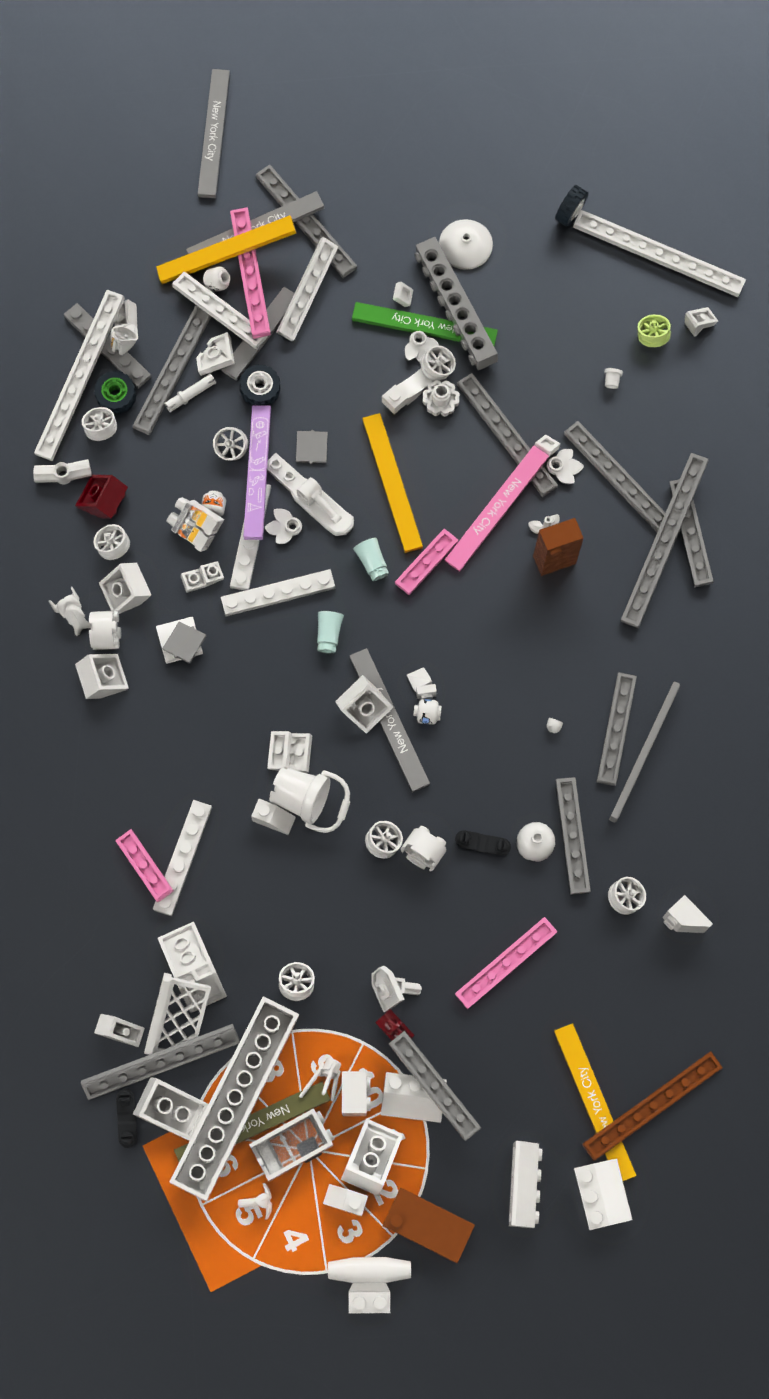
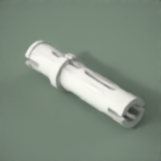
M208 374L184 391L177 392L176 396L164 402V405L168 406L166 407L167 410L171 413L179 406L188 404L190 399L216 384V381L213 380L214 377Z

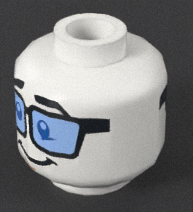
M421 699L419 705L414 706L413 716H417V721L420 724L434 725L437 721H440L442 706L436 700Z

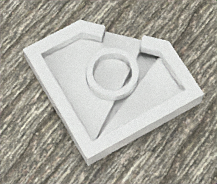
M226 332L211 338L207 343L208 347L203 353L200 352L196 358L198 372L201 376L235 364L229 333Z

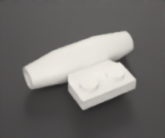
M352 1257L328 1262V1279L352 1283L349 1289V1313H390V1290L386 1283L411 1278V1261L388 1257Z

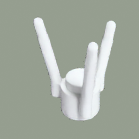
M327 1058L325 1063L321 1062L318 1070L307 1083L299 1097L303 1098L323 1071V1075L327 1079L322 1095L326 1094L331 1079H334L330 1098L333 1102L338 1078L341 1073L339 1070L341 1063L332 1058Z

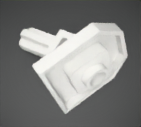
M385 966L379 967L372 973V987L384 1013L405 1000L402 994L420 995L422 987L420 984L405 982L404 978L394 977L393 972Z

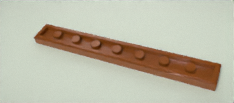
M710 1051L582 1144L593 1161L597 1160L723 1067Z

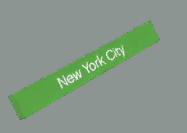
M359 302L355 303L352 321L412 333L422 331L427 336L458 342L462 340L460 335L456 336L453 330V321ZM484 327L493 346H495L498 329Z

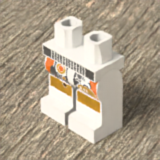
M183 497L179 498L175 507L181 510L180 515L172 512L166 521L173 526L171 529L173 532L178 533L182 538L195 545L194 548L198 551L207 550L215 537L214 534L218 532L224 519L195 500L189 501Z

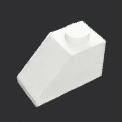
M258 799L251 816L253 822L289 835L296 819L294 815L279 806L262 799Z
M100 1014L94 1033L139 1047L145 1028L115 1016Z
M329 1184L323 1204L362 1217L368 1196Z

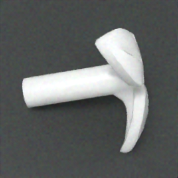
M558 514L546 516L543 524L540 521H530L528 526L532 532L538 534L540 529L558 524L560 517Z
M263 1183L265 1193L260 1194L256 1198L239 1199L238 1206L239 1208L253 1206L266 1208L265 1220H268L273 1205L270 1202L272 1195L268 1186Z

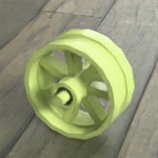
M653 314L639 321L637 327L638 339L643 345L647 347H660L670 340L671 325L666 317Z

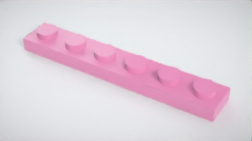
M545 917L542 918L458 990L455 996L468 1010L558 931Z

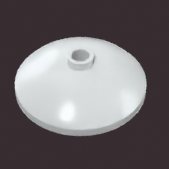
M464 219L449 224L443 230L439 239V244L450 265L458 269L468 270L483 265L492 253L493 241L490 232L481 223L473 220Z

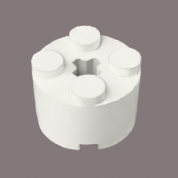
M118 611L90 612L89 624H91V630H89V638L93 650L118 649L120 647L121 627H117V622H119Z
M420 826L415 828L401 847V852L405 851L408 854L406 858L422 869L429 867V871H433L446 852V841L441 837L433 836L426 827Z

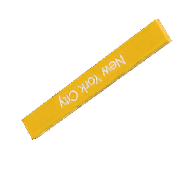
M572 1023L554 1030V1033L594 1130L598 1133L612 1123L613 1118ZM622 1141L605 1153L607 1161L612 1159L618 1160L623 1181L636 1176Z

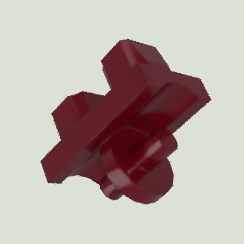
M391 1009L375 1022L391 1041L404 1031L411 1039L415 1036Z

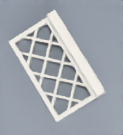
M164 973L144 1054L151 1055L152 1053L164 1050L159 1048L158 1045L160 1041L166 1038L172 1046L198 1037L211 986L173 978L172 974ZM174 984L183 986L186 992L176 996L173 991ZM197 989L205 991L204 997L196 1001L192 992ZM189 995L193 1003L184 1008L180 999ZM177 1002L181 1010L172 1015L168 1006ZM196 1006L200 1014L192 1019L187 1011ZM184 1013L188 1022L180 1026L175 1017ZM172 1020L176 1028L167 1032L164 1024ZM192 1025L195 1033L187 1037L182 1029ZM179 1031L184 1039L175 1044L170 1036Z

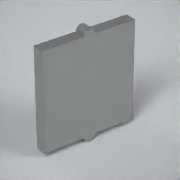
M314 430L297 431L296 462L310 464L326 463L328 432H316Z
M179 621L162 649L174 655L175 658L191 663L206 638V634L196 630L194 626L190 627Z

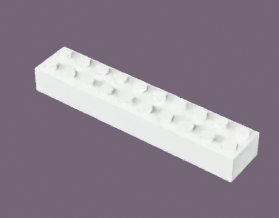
M264 996L262 997L169 1181L170 1184L207 1202L299 1018L298 1013Z

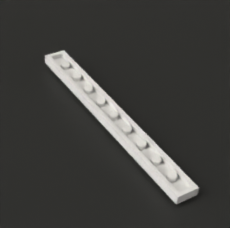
M580 211L573 225L575 229L738 297L745 284L746 279L586 211Z
M106 290L36 447L35 455L53 461L125 299L123 295Z

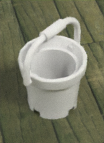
M287 767L280 769L273 782V785H275L274 792H270V803L300 816L301 820L306 822L305 826L309 829L323 833L332 832L337 829L342 821L345 820L350 805V791L344 779L325 770L315 776ZM330 778H333L340 782L345 791V799L342 801L337 817L338 820L333 826L328 828L312 825L322 812L330 789Z

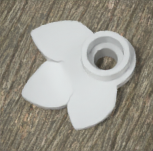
M422 331L413 332L409 343L405 346V357L408 361L416 358L420 362L422 356L431 347L439 346L435 339L427 337Z
M563 449L559 451L556 457L548 460L547 470L551 474L556 475L560 482L573 484L575 482L573 475L578 474L584 468V465L572 459V449ZM557 464L559 468L555 469L552 465Z
M274 509L276 520L265 526V530L270 535L276 536L277 544L289 542L292 536L299 534L302 530L301 521L298 518L292 517L291 513L285 509ZM291 525H295V526H296L295 529H290L289 527H290Z

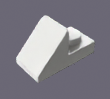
M706 307L688 311L685 314L684 323L695 337L703 328L714 326L718 320L711 310Z

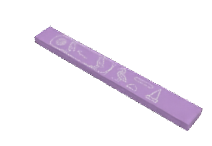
M271 405L252 406L244 540H263Z

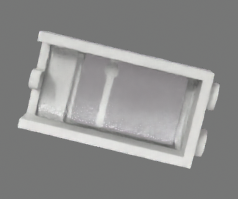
M313 1108L249 1144L269 1182L333 1146L332 1141L335 1138L330 1129L325 1130L322 1125L325 1120L320 1111L316 1112Z

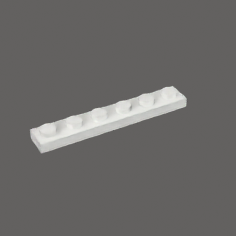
M325 237L320 239L276 332L290 341L295 340L338 249L336 244Z
M183 272L172 283L174 289L253 348L257 349L268 338V336L253 339L249 319L186 272Z
M266 484L265 514L271 491V485ZM243 523L230 588L246 591L250 588L260 540H244Z
M329 569L222 596L221 600L225 616H230L335 589V584Z
M193 800L165 874L166 880L174 891L160 902L155 901L154 911L169 916L173 915L210 815L211 805Z

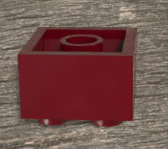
M92 474L75 506L99 518L112 519L117 512V507L125 497L128 486L113 475Z

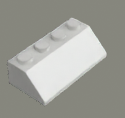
M515 1141L513 1143L509 1227L535 1228V1224L539 1223V1211H536V1203L540 1202V1190H537V1182H541V1170L538 1169V1161H542V1149H539L538 1143Z

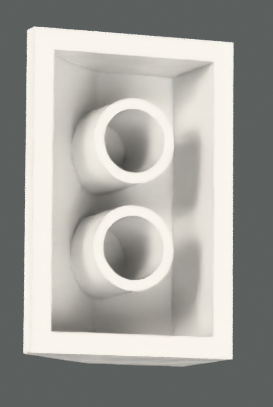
M386 1072L381 1108L382 1116L441 1123V1110L413 1075Z
M617 1159L574 1168L589 1230L633 1220Z

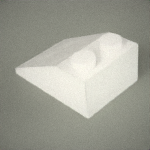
M150 1077L133 1115L190 1141L208 1103L157 1078Z
M366 1118L341 1180L378 1196L384 1186L403 1134Z

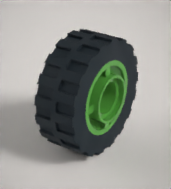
M121 371L106 372L96 381L94 394L100 407L108 408L114 414H121V412L128 411L133 406L132 404L135 403L136 389L132 379L127 374ZM114 390L120 391L117 395L111 394Z

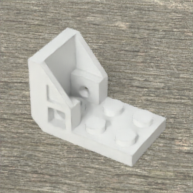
M194 921L158 937L174 978L211 986L207 1005L227 997ZM177 985L181 994L186 992L183 986ZM197 989L192 992L196 1001L204 997L205 991ZM189 995L183 997L187 1006L193 1003ZM195 1006L191 1008L189 1011L190 1013H192L194 1011H197L198 1009Z

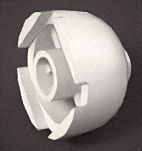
M532 822L525 825L519 831L516 846L520 855L525 859L540 862L552 854L555 847V836L546 824Z

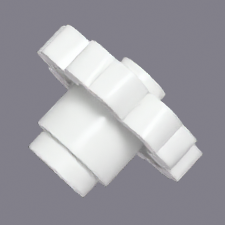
M435 380L428 384V390L423 391L422 403L427 406L428 413H432L434 416L441 414L446 417L454 413V407L459 405L460 394L458 391H455V385L446 380L441 383L439 380Z

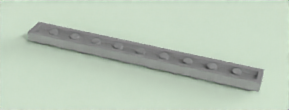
M694 453L690 454L625 608L621 622L639 628L709 462L708 458Z

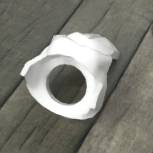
M71 587L72 595L61 599L56 605L51 600H49V603L54 612L60 613L63 618L67 619L68 623L73 626L75 635L78 636L83 629L91 628V624L84 618L85 614L81 610L82 606L79 596L74 588Z

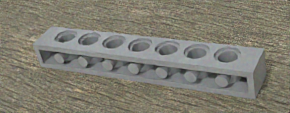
M436 237L417 244L416 253H414L418 263L421 262L423 265L422 271L426 278L429 277L432 291L437 292L440 306L445 307L448 321H453V330L456 336L460 335L462 339L460 341L464 351L467 350L470 355L468 357L471 364L475 365L478 370H481L498 362V353ZM466 317V319L460 320L459 318Z

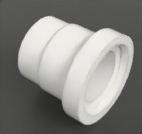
M606 368L604 371L606 375L605 387L617 389L623 371L615 368Z

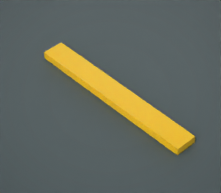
M291 215L156 266L160 282L165 284L177 279L183 272L187 274L194 273L296 234Z
M381 414L363 417L364 427L404 552L408 553L422 549L421 538Z

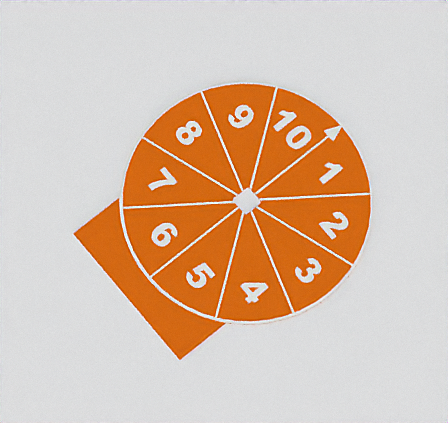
M292 1030L251 1114L302 1091L318 1070L320 1063H325L327 1058H332L341 1063L339 1069L341 1073L338 1078L335 1099L333 1102L329 1101L314 1108V1110L321 1112L325 1120L322 1125L325 1130L330 1129L335 1140L332 1141L333 1146L323 1151L322 1155L307 1163L303 1162L270 1182L267 1180L249 1144L295 1118L236 1144L207 1202L169 1182L179 1164L174 1149L190 1141L168 1132L143 1145L144 1151L210 1292L260 1266L299 1275L328 1273V1262L352 1257H371L396 1237L397 1233L382 1225L400 1188L421 1197L428 1174L430 1157L429 1135L426 1121L381 1115L386 1072L403 1073L379 1050L353 1036L332 1030ZM231 1059L217 1072L200 1100L209 1104ZM323 1071L312 1086L322 1081L325 1084L327 1077L323 1075ZM342 1071H366V1076H370L371 1089L366 1091V1097H371V1111H367V1116H342ZM331 1079L327 1089L330 1098L334 1079ZM310 1118L282 1133L286 1137V1142L296 1160L302 1158L296 1147L297 1144L314 1137L319 1147L324 1145ZM366 1118L403 1134L384 1186L378 1196L341 1180ZM280 1136L271 1139L270 1143L283 1167L293 1163L284 1143L280 1141ZM263 1183L268 1186L272 1195L270 1202L273 1205L268 1220H265L266 1208L259 1206L239 1208L238 1206L239 1199L256 1198L260 1194L265 1193ZM329 1184L367 1195L368 1199L362 1217L323 1204Z

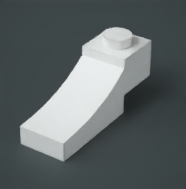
M419 369L411 377L398 385L395 384L382 395V403L395 414L405 405L408 406L424 390L428 389V384L434 381L429 379L422 369Z

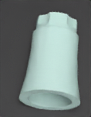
M377 538L365 540L353 548L372 581L382 579L389 574Z
M332 611L318 612L317 651L322 653L336 652L340 627L344 617L343 614Z

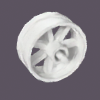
M436 345L431 347L422 356L420 365L423 373L429 379L442 381L455 370L456 362L451 351L443 346Z
M93 408L82 418L84 432L91 440H106L114 435L117 430L114 413L108 408Z
M225 427L216 433L213 439V448L220 458L236 461L246 454L248 439L242 430L234 427ZM231 430L230 439L227 438L224 432ZM235 431H236V432H238L241 436H240L239 438L233 440V439H234V433H235ZM220 436L225 439L224 443H218ZM242 439L243 447L237 445V442ZM218 446L226 447L222 454ZM235 448L242 450L238 456L235 454ZM229 449L233 458L225 457Z
M107 525L101 528L94 537L93 543L101 557L107 560L122 557L130 547V539L119 525Z
M389 821L375 823L365 838L366 847L369 852L375 857L382 859L392 857L399 850L403 842L402 832L398 826ZM375 830L378 836L372 835V831ZM394 839H395L396 845H395L393 842H391L390 840H394ZM387 845H388L389 847H391L392 849H394V850H393V851H388Z
M624 877L610 886L608 900L615 911L620 914L629 915L639 910L645 904L646 891L637 879ZM631 902L636 904V908H632Z
M299 962L290 963L283 967L279 974V989L282 995L293 1001H300L309 997L314 990L315 976L313 970L308 965ZM304 974H306L309 978L302 977L304 976ZM282 980L288 981L290 983L283 985ZM303 983H311V984H310V986L307 988Z

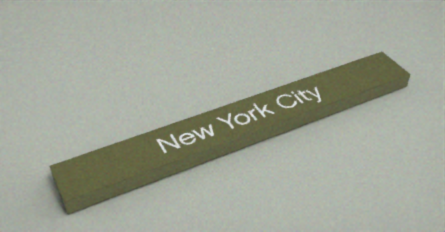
M323 1081L311 1086L303 1098L299 1097L302 1092L300 1091L250 1114L236 1144L331 1101L327 1091L325 1095H322ZM189 1143L174 1149L179 1162Z

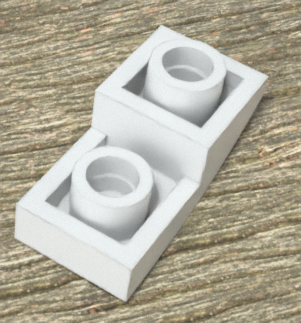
M218 561L201 565L196 570L181 573L186 593L210 586L224 579Z

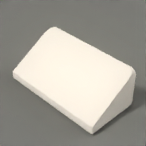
M129 299L125 300L115 319V326L132 323L136 325L137 329V306Z

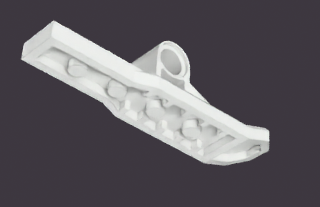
M277 453L268 460L267 472L289 490L294 501L335 536L347 535L354 528V517L328 496L316 480L311 477L309 479L304 478Z

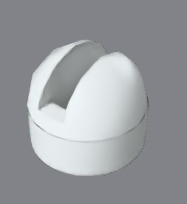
M549 718L547 722L548 731L558 733L562 728L563 722Z

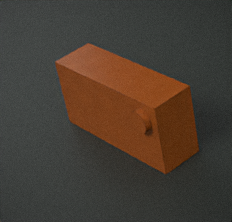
M576 518L539 530L533 557L541 576L577 563L584 538Z
M400 1188L382 1226L454 1263H458L475 1224Z

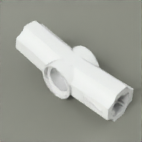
M88 459L68 464L59 462L56 465L34 466L33 471L35 483L58 482L59 484L66 485L71 480L92 476ZM62 471H66V472H67V473H66L65 475H63V476H60V475H59V473L62 472Z

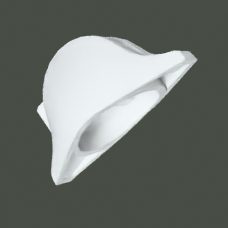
M127 323L111 329L110 338L113 352L118 350L119 355H123L134 346L138 339L136 325Z

